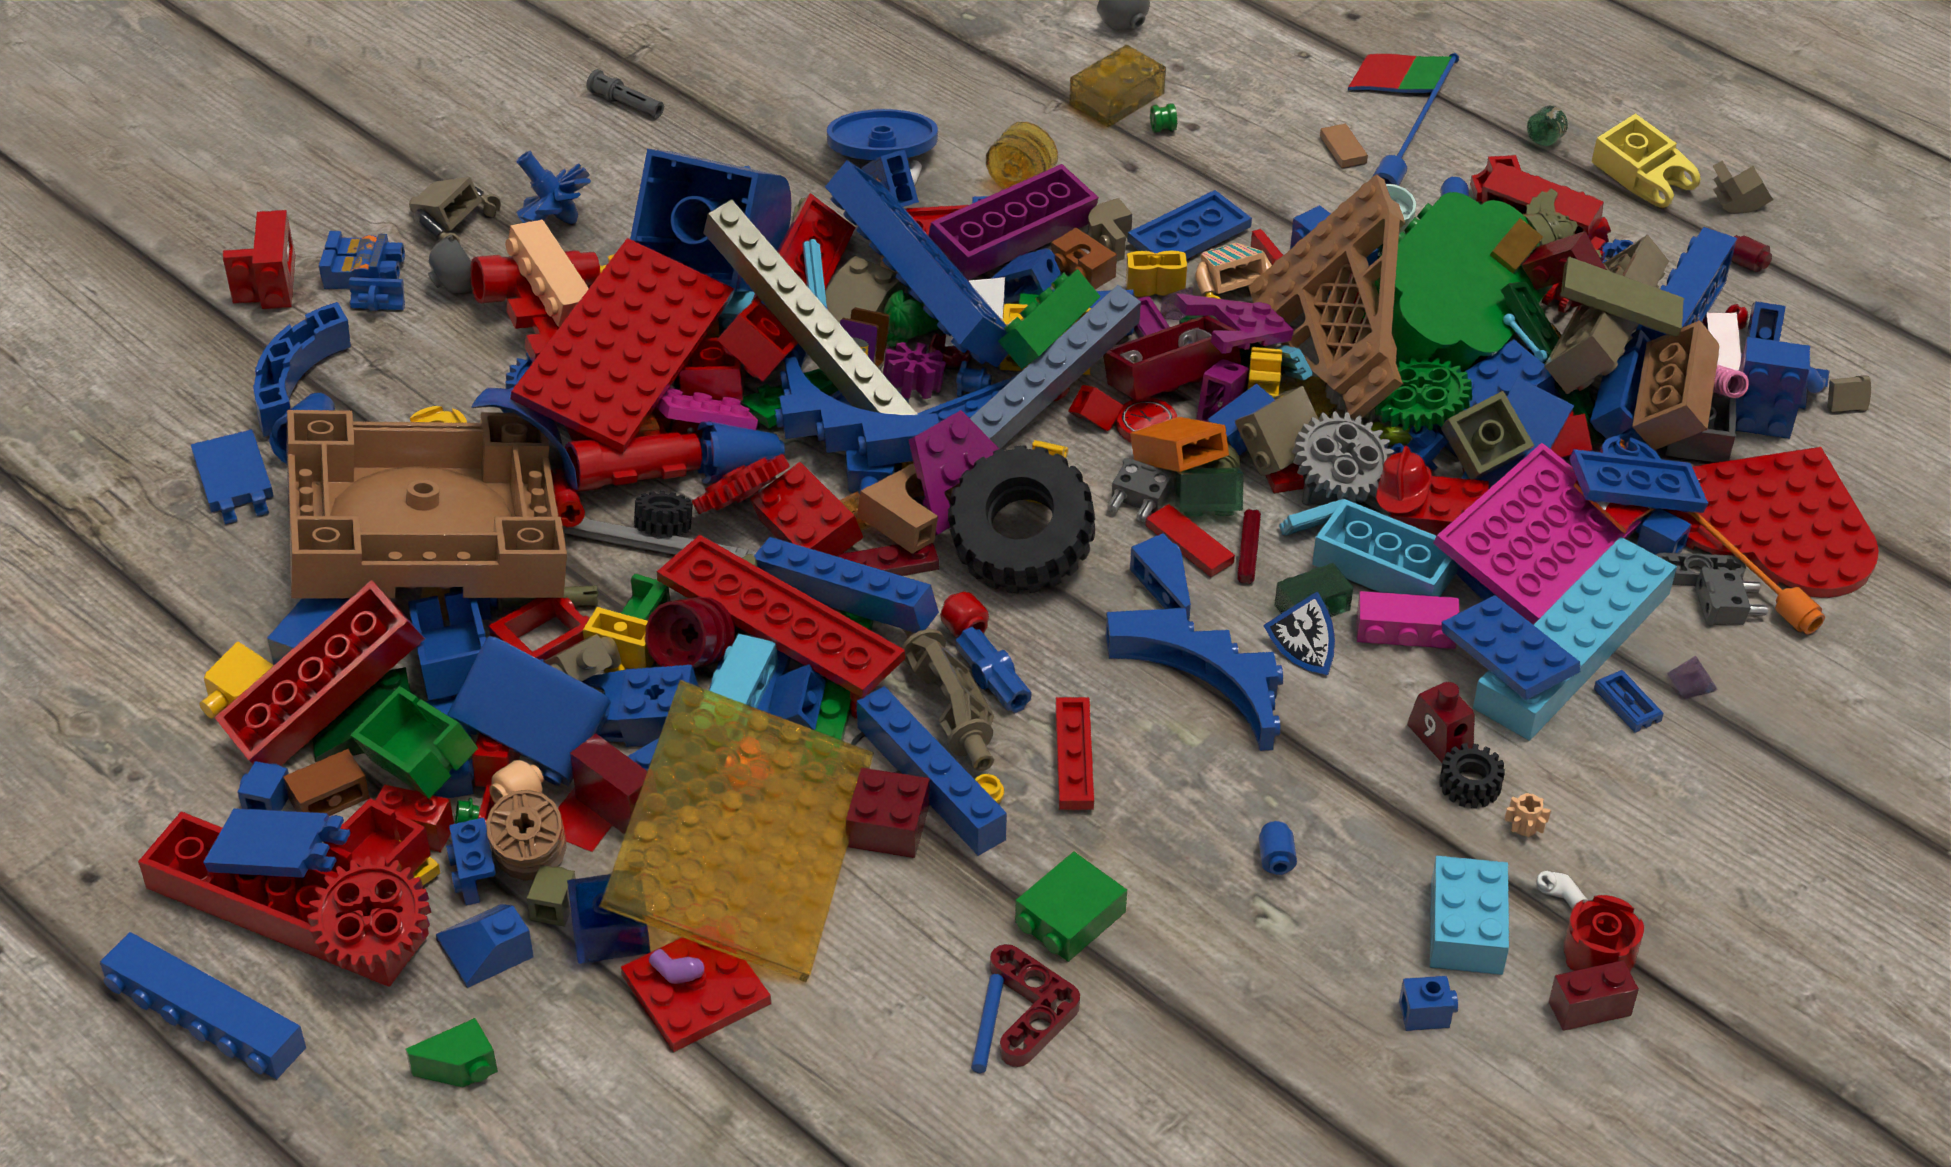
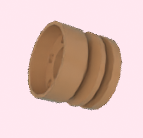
M521 790L513 791L500 798L491 808L486 822L487 837L493 856L500 869L513 878L526 881L535 879L540 865L558 867L563 860L567 845L561 814L554 801L543 793ZM524 826H531L527 828L526 833H520V831L524 830Z

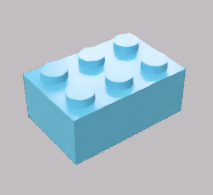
M1436 856L1431 879L1430 968L1503 975L1509 950L1508 862Z

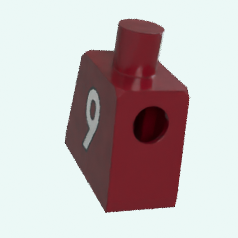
M1443 682L1417 696L1407 725L1441 763L1444 760L1445 754L1447 752L1450 753L1451 748L1455 746L1460 750L1461 744L1467 743L1468 749H1472L1475 714L1459 696V687L1455 683Z

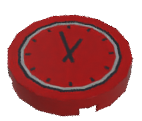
M1155 398L1146 401H1136L1133 399L1123 404L1117 416V430L1124 439L1132 443L1131 432L1176 418L1177 414L1174 408L1165 401Z

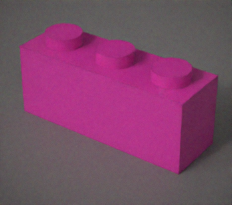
M1360 591L1357 607V642L1456 649L1457 644L1442 632V621L1459 613V598Z

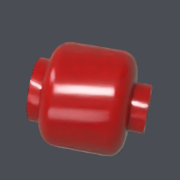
M960 592L950 595L944 601L940 618L941 622L953 636L958 638L963 630L970 627L976 630L980 629L984 633L988 626L989 613L972 593Z

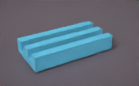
M1285 345L1275 348L1282 349L1283 358L1281 366L1289 367L1284 370L1287 376L1305 380L1313 375L1309 364L1299 348Z
M1344 499L1289 515L1283 523L1279 524L1282 535H1290L1325 524Z

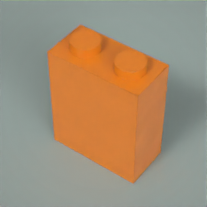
M1176 417L1130 433L1134 460L1158 468L1182 472L1229 455L1226 428L1222 424Z

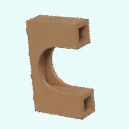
M910 464L908 467L861 490L857 517L913 554L935 540L938 516L912 499L925 496L921 479H917L914 464ZM960 483L945 491L944 494L947 500L951 501L952 491L955 487H960Z

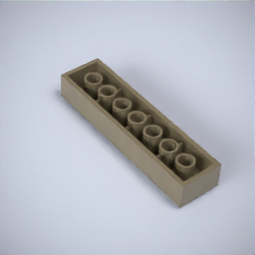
M1647 234L1603 264L1608 271L1658 288V282L1665 276L1664 270L1669 260ZM1580 305L1574 312L1544 367L1566 394L1576 388L1581 391L1594 381L1595 376L1600 373L1605 376L1618 366L1617 360L1624 354V347L1632 339L1631 333L1639 324L1587 305Z

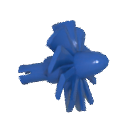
M531 150L522 154L516 160V163L520 165L531 179V188L537 194L536 196L526 198L523 208L517 211V215L522 223L538 220L544 221L548 215H555L565 223L575 224L578 218V211L572 199H576L581 195L579 192H574L591 182L588 178L590 176L589 172L584 167L581 168L580 164H576L567 173L563 169L555 177L548 169L544 170Z

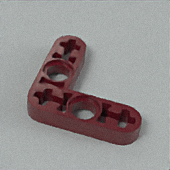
M1003 944L997 946L991 952V974L1001 975L1004 978L1003 984L1033 1003L1002 1035L1000 1040L1001 1059L1007 1065L1020 1067L1028 1064L1077 1015L1080 1007V993L1073 984L1019 948ZM1035 976L1042 978L1045 983L1040 987H1030L1025 983V980ZM1057 999L1063 1001L1058 1007ZM1035 1019H1045L1050 1023V1026L1044 1030H1037L1030 1023ZM1023 1042V1050L1016 1048ZM1010 1045L1015 1047L1016 1049H1014L1013 1051L1010 1050Z

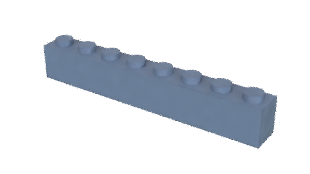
M1117 285L970 419L1001 449L1140 322L1141 301L1120 285Z

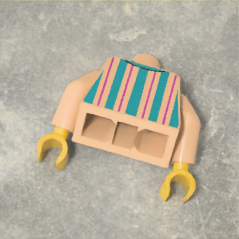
M1233 243L1201 253V262L1197 266L1195 277L1202 297L1221 299L1214 295L1215 292L1220 294L1251 285L1257 277H1260L1272 265L1265 252L1239 243Z

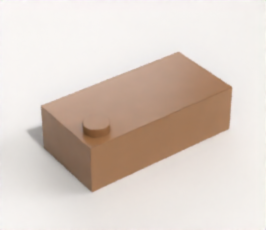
M1700 320L1683 327L1678 337L1666 334L1647 342L1632 427L1653 450L1708 429L1720 344Z

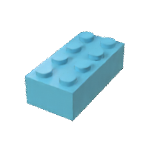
M1346 499L1341 502L1316 536L1312 562L1314 566L1380 593L1441 597L1456 575L1458 564L1433 544L1436 535Z

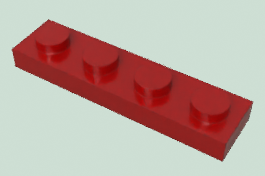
M1056 697L1059 810H1094L1090 698Z

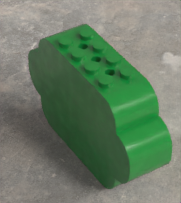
M1449 192L1442 195L1433 206L1427 203L1417 215L1419 219L1414 217L1405 228V233L1402 231L1399 234L1392 320V336L1397 347V368L1399 367V361L1410 364L1411 358H1415L1417 362H1422L1423 358H1428V362H1433L1436 358H1440V364L1451 361V367L1459 365L1461 366V372L1467 371L1486 357L1498 353L1515 332L1511 326L1503 322L1506 314L1514 315V313L1506 305V299L1501 292L1502 288L1509 283L1526 281L1539 303L1553 286L1536 290L1522 267L1526 259L1512 273L1490 255L1519 218L1530 225L1523 214L1511 205L1501 201L1491 200L1480 205L1465 194ZM1381 276L1374 282L1378 294L1380 293ZM1514 315V317H1515V322L1517 323L1518 326H1520V324H1519V322H1518L1516 316Z

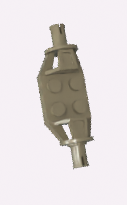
M902 629L908 638L902 646L905 650V662L911 665L914 673L927 684L942 680L944 683L941 689L951 702L939 718V721L948 736L947 745L949 749L957 756H969L972 766L976 771L989 769L994 763V758L987 748L993 737L991 725L994 714L970 669L945 648L946 640L940 631L925 629L914 633Z

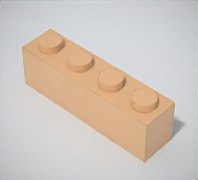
M543 220L511 225L509 237L505 243L507 253L516 261L520 273L527 278L532 286L533 293L540 298L545 306L547 314L560 327L589 288Z

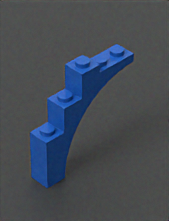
M796 357L784 358L785 371H780L784 395L779 396L780 409H775L777 428L783 427L785 439L817 435L818 441H824L827 453L859 449L860 455H866L868 467L913 461L909 439L939 422L937 413L923 415L885 414L842 403L814 386L802 372Z
M1185 608L1106 613L1105 636L1109 659H1136L1161 663L1193 674L1208 682L1229 698L1242 712L1253 730L1259 750H1273L1275 736H1280V719L1278 715L1273 716V711L1275 710L1278 685H1283L1282 665H1276L1274 652L1239 654L1237 643H1232L1229 630L1194 631V623L1187 620Z

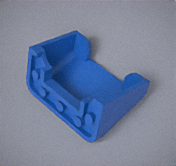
M488 636L447 716L459 722L467 734L476 735L479 732L538 763L539 769L543 772V778L547 782L556 786H560L562 783L569 787L573 780L570 752L594 734H599L609 717L611 701L603 693L501 639Z

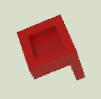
M1082 385L1068 412L1078 418L1088 419L1103 430L1109 431L1123 405L1096 387Z

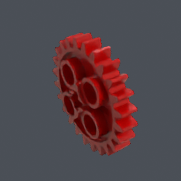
M780 454L769 460L764 457L746 467L745 465L740 466L723 475L724 478L705 488L706 492L693 499L692 503L697 513L701 514L713 508L716 511L735 501L737 503L758 493V490L776 480V475L788 469L790 465L784 454Z
M369 856L365 858L364 865L358 867L354 860H350L351 870L346 872L338 866L336 869L339 877L336 879L330 876L324 877L328 886L327 889L316 887L315 892L320 900L309 902L312 911L315 912L307 915L310 925L313 926L309 930L312 938L317 939L315 943L318 950H325L324 953L329 962L337 958V962L342 969L350 961L354 972H358L362 964H367L370 973H372L377 962H381L385 969H389V958L394 957L399 962H403L401 951L405 949L414 953L416 950L412 940L423 941L425 939L420 928L430 926L428 917L425 916L431 913L429 902H426L429 900L426 889H422L421 878H413L414 875L410 867L401 871L402 868L398 860L394 861L390 867H387L385 857L382 856L377 865H372ZM395 892L391 898L381 899L385 893ZM358 896L355 901L344 903L346 898ZM396 925L395 929L391 932H381L386 926ZM351 929H359L353 936H344Z

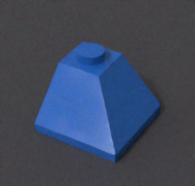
M497 905L436 933V939L467 988L534 957L530 931L513 905Z

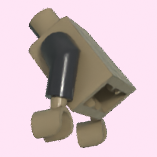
M471 177L436 181L430 184L419 196L411 198L409 207L415 213L414 218L416 222L435 240H442L451 234L453 239H456L460 244L457 234H446L445 232L451 231L480 203L484 204L483 212L486 216L495 217L496 210L500 211L501 200L499 196L494 194L485 196L484 191L474 186Z

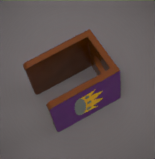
M854 307L851 310V318H842L840 325L880 369L885 361L890 316Z

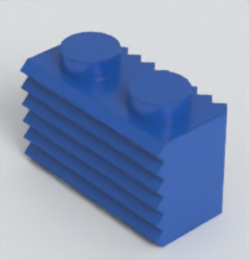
M809 664L776 677V687L773 688L772 702H770L771 707H769V712H767L768 716L766 717L765 724L768 730L784 744H788V741L793 742L794 739L799 740V737L804 738V735L809 736L810 733H815L826 680L819 673L815 672Z

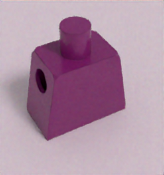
M1221 359L1204 373L1196 420L1209 422L1208 418L1246 392L1250 372L1248 367ZM1223 402L1222 406L1219 408L1217 406L1218 403Z

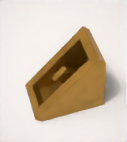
M1519 218L1490 255L1510 272L1514 273L1538 245L1543 236Z

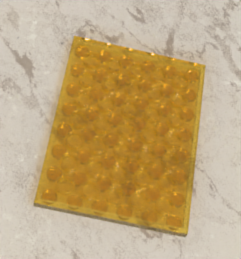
M680 680L599 907L807 982L812 971L850 836L846 835L847 813L861 767L870 769L874 752Z

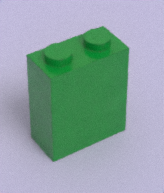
M1073 851L1016 899L1015 923L1024 933L1031 934L1041 941L1051 953L1058 954L1069 962L1126 913L1127 889Z

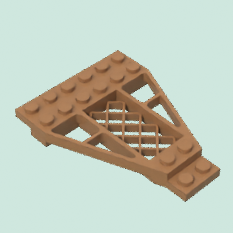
M1377 174L1364 183L1359 190L1345 202L1341 203L1334 212L1318 223L1309 234L1299 240L1293 248L1276 260L1268 270L1248 286L1253 303L1262 302L1269 304L1279 316L1284 318L1288 325L1300 314L1305 313L1306 319L1293 332L1292 340L1282 342L1281 344L1298 348L1305 340L1312 336L1319 363L1316 365L1304 353L1303 355L1311 370L1332 389L1343 396L1347 411L1354 420L1358 416L1364 417L1403 384L1396 365L1397 347L1392 336L1399 229L1406 223L1399 204L1392 200L1389 195L1385 180ZM1383 244L1382 256L1369 266L1366 257ZM1351 272H1352L1353 274H1352V277H1351V279H1350V282H1349V284H1347L1348 279H1349V277H1350V274H1351ZM1381 276L1380 293L1378 294L1374 282ZM1329 291H1331V294H1330V296H1329V299H1328L1327 303H1325V301H1326V299H1327V296H1328V294H1329ZM1343 292H1345L1342 302L1339 303L1343 295ZM1359 292V296H1358V298H1357V301H1356L1355 304H1353L1354 301H1355V298H1356V296H1357V293ZM1338 311L1335 320L1332 323L1335 312ZM1352 312L1348 323H1346L1349 313ZM1364 312H1366V315H1365V318H1364V320H1363V323L1360 324V322H1361V320H1362V317H1363V315H1364ZM1342 331H1344V334H1343V336H1342V339H1341L1340 343H1338L1339 338H1340V336H1341V333H1342ZM1356 332H1359L1358 335H1357V338H1356V340H1355V343L1352 344V342H1353V340H1354V337H1355V335H1356Z

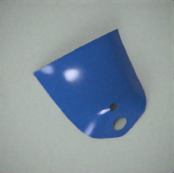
M503 388L485 389L473 402L471 408H500L503 413H515L535 426L558 449L562 458L564 477L569 486L577 490L575 468L566 449L562 446L561 434L554 420L511 400L512 390Z

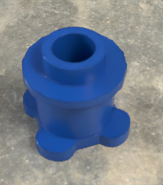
M962 361L956 380L957 397L963 396L964 392L972 393L990 386L992 375L988 374L987 368L983 367L981 370L968 368V361Z

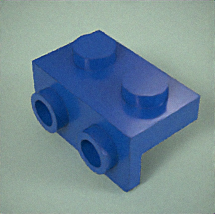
M484 818L449 825L453 844L446 845L450 866L457 865L458 870L451 872L455 893L463 892L466 906L480 903L476 880L492 877L496 874Z

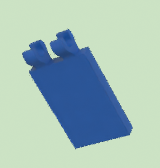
M252 429L191 444L211 512L221 510L225 524L238 521L234 507L252 502L256 516L269 513L266 498L274 497L273 490Z
M234 808L203 863L208 872L304 878L308 869L330 872L336 862V858L326 856L330 847L322 842L343 845L346 843L351 832L347 829H340L344 822L343 817L337 815L329 817L328 813Z

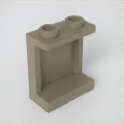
M1303 386L1283 392L1276 396L1274 401L1249 415L1235 420L1240 436L1260 476L1280 471L1292 464L1296 456L1292 451L1298 433L1301 431L1304 423L1309 424L1312 417L1318 419Z

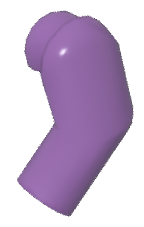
M662 949L654 951L649 958V963L672 984L693 981L700 978L704 973V964L698 958L685 957L672 960Z

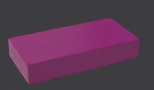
M1150 296L1138 299L1141 301L1140 322L1134 327V330L1139 337L1170 327Z

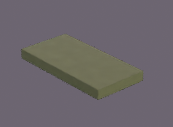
M1568 257L1564 265L1561 288L1562 297L1678 337L1682 329L1683 297Z

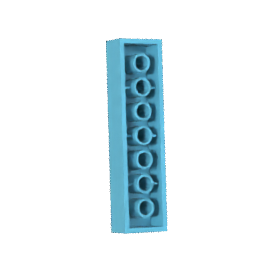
M1620 537L1534 624L1535 627L1580 661V672L1525 700L1488 670L1478 680L1473 709L1530 741L1670 594L1677 566Z

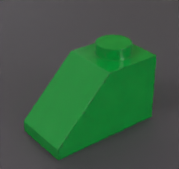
M476 1018L405 1049L409 1068L414 1077L463 1088L474 1082H481L498 1072L494 1049Z

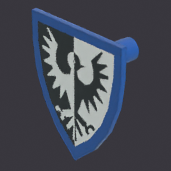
M1315 592L1263 626L1279 651L1291 662L1308 671L1329 675L1335 648L1333 623L1318 592Z

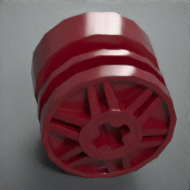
M694 597L685 600L669 601L659 605L649 616L645 627V642L650 655L662 667L692 665L694 669L711 666L722 661L727 647L733 645L734 623L730 613L723 604L711 597Z

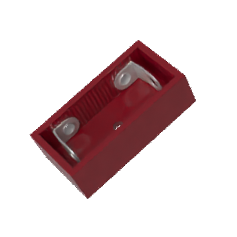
M1201 316L1114 346L1103 355L1107 384L1136 401H1146L1151 399L1154 394L1163 391H1174L1182 384L1200 382L1203 380L1204 373L1221 359L1241 364L1240 349L1237 346H1233L1230 353H1221L1211 343L1213 331L1237 330L1210 316ZM1186 337H1188L1189 340H1188V342L1184 345V339H1185ZM1132 356H1134V361H1131L1129 359Z

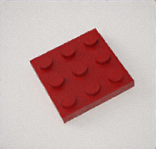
M718 921L659 948L672 960L685 957L700 959L704 964V973L700 978L677 984L668 982L649 963V958L654 951L621 966L622 977L673 1052L771 1004L770 993Z

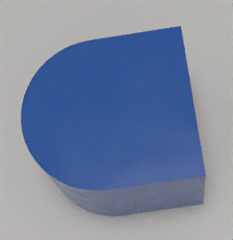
M647 149L630 239L734 288V292L753 291L703 233L707 216L711 211L733 200L774 249L778 251L790 227L791 191L789 183L784 176L673 151Z

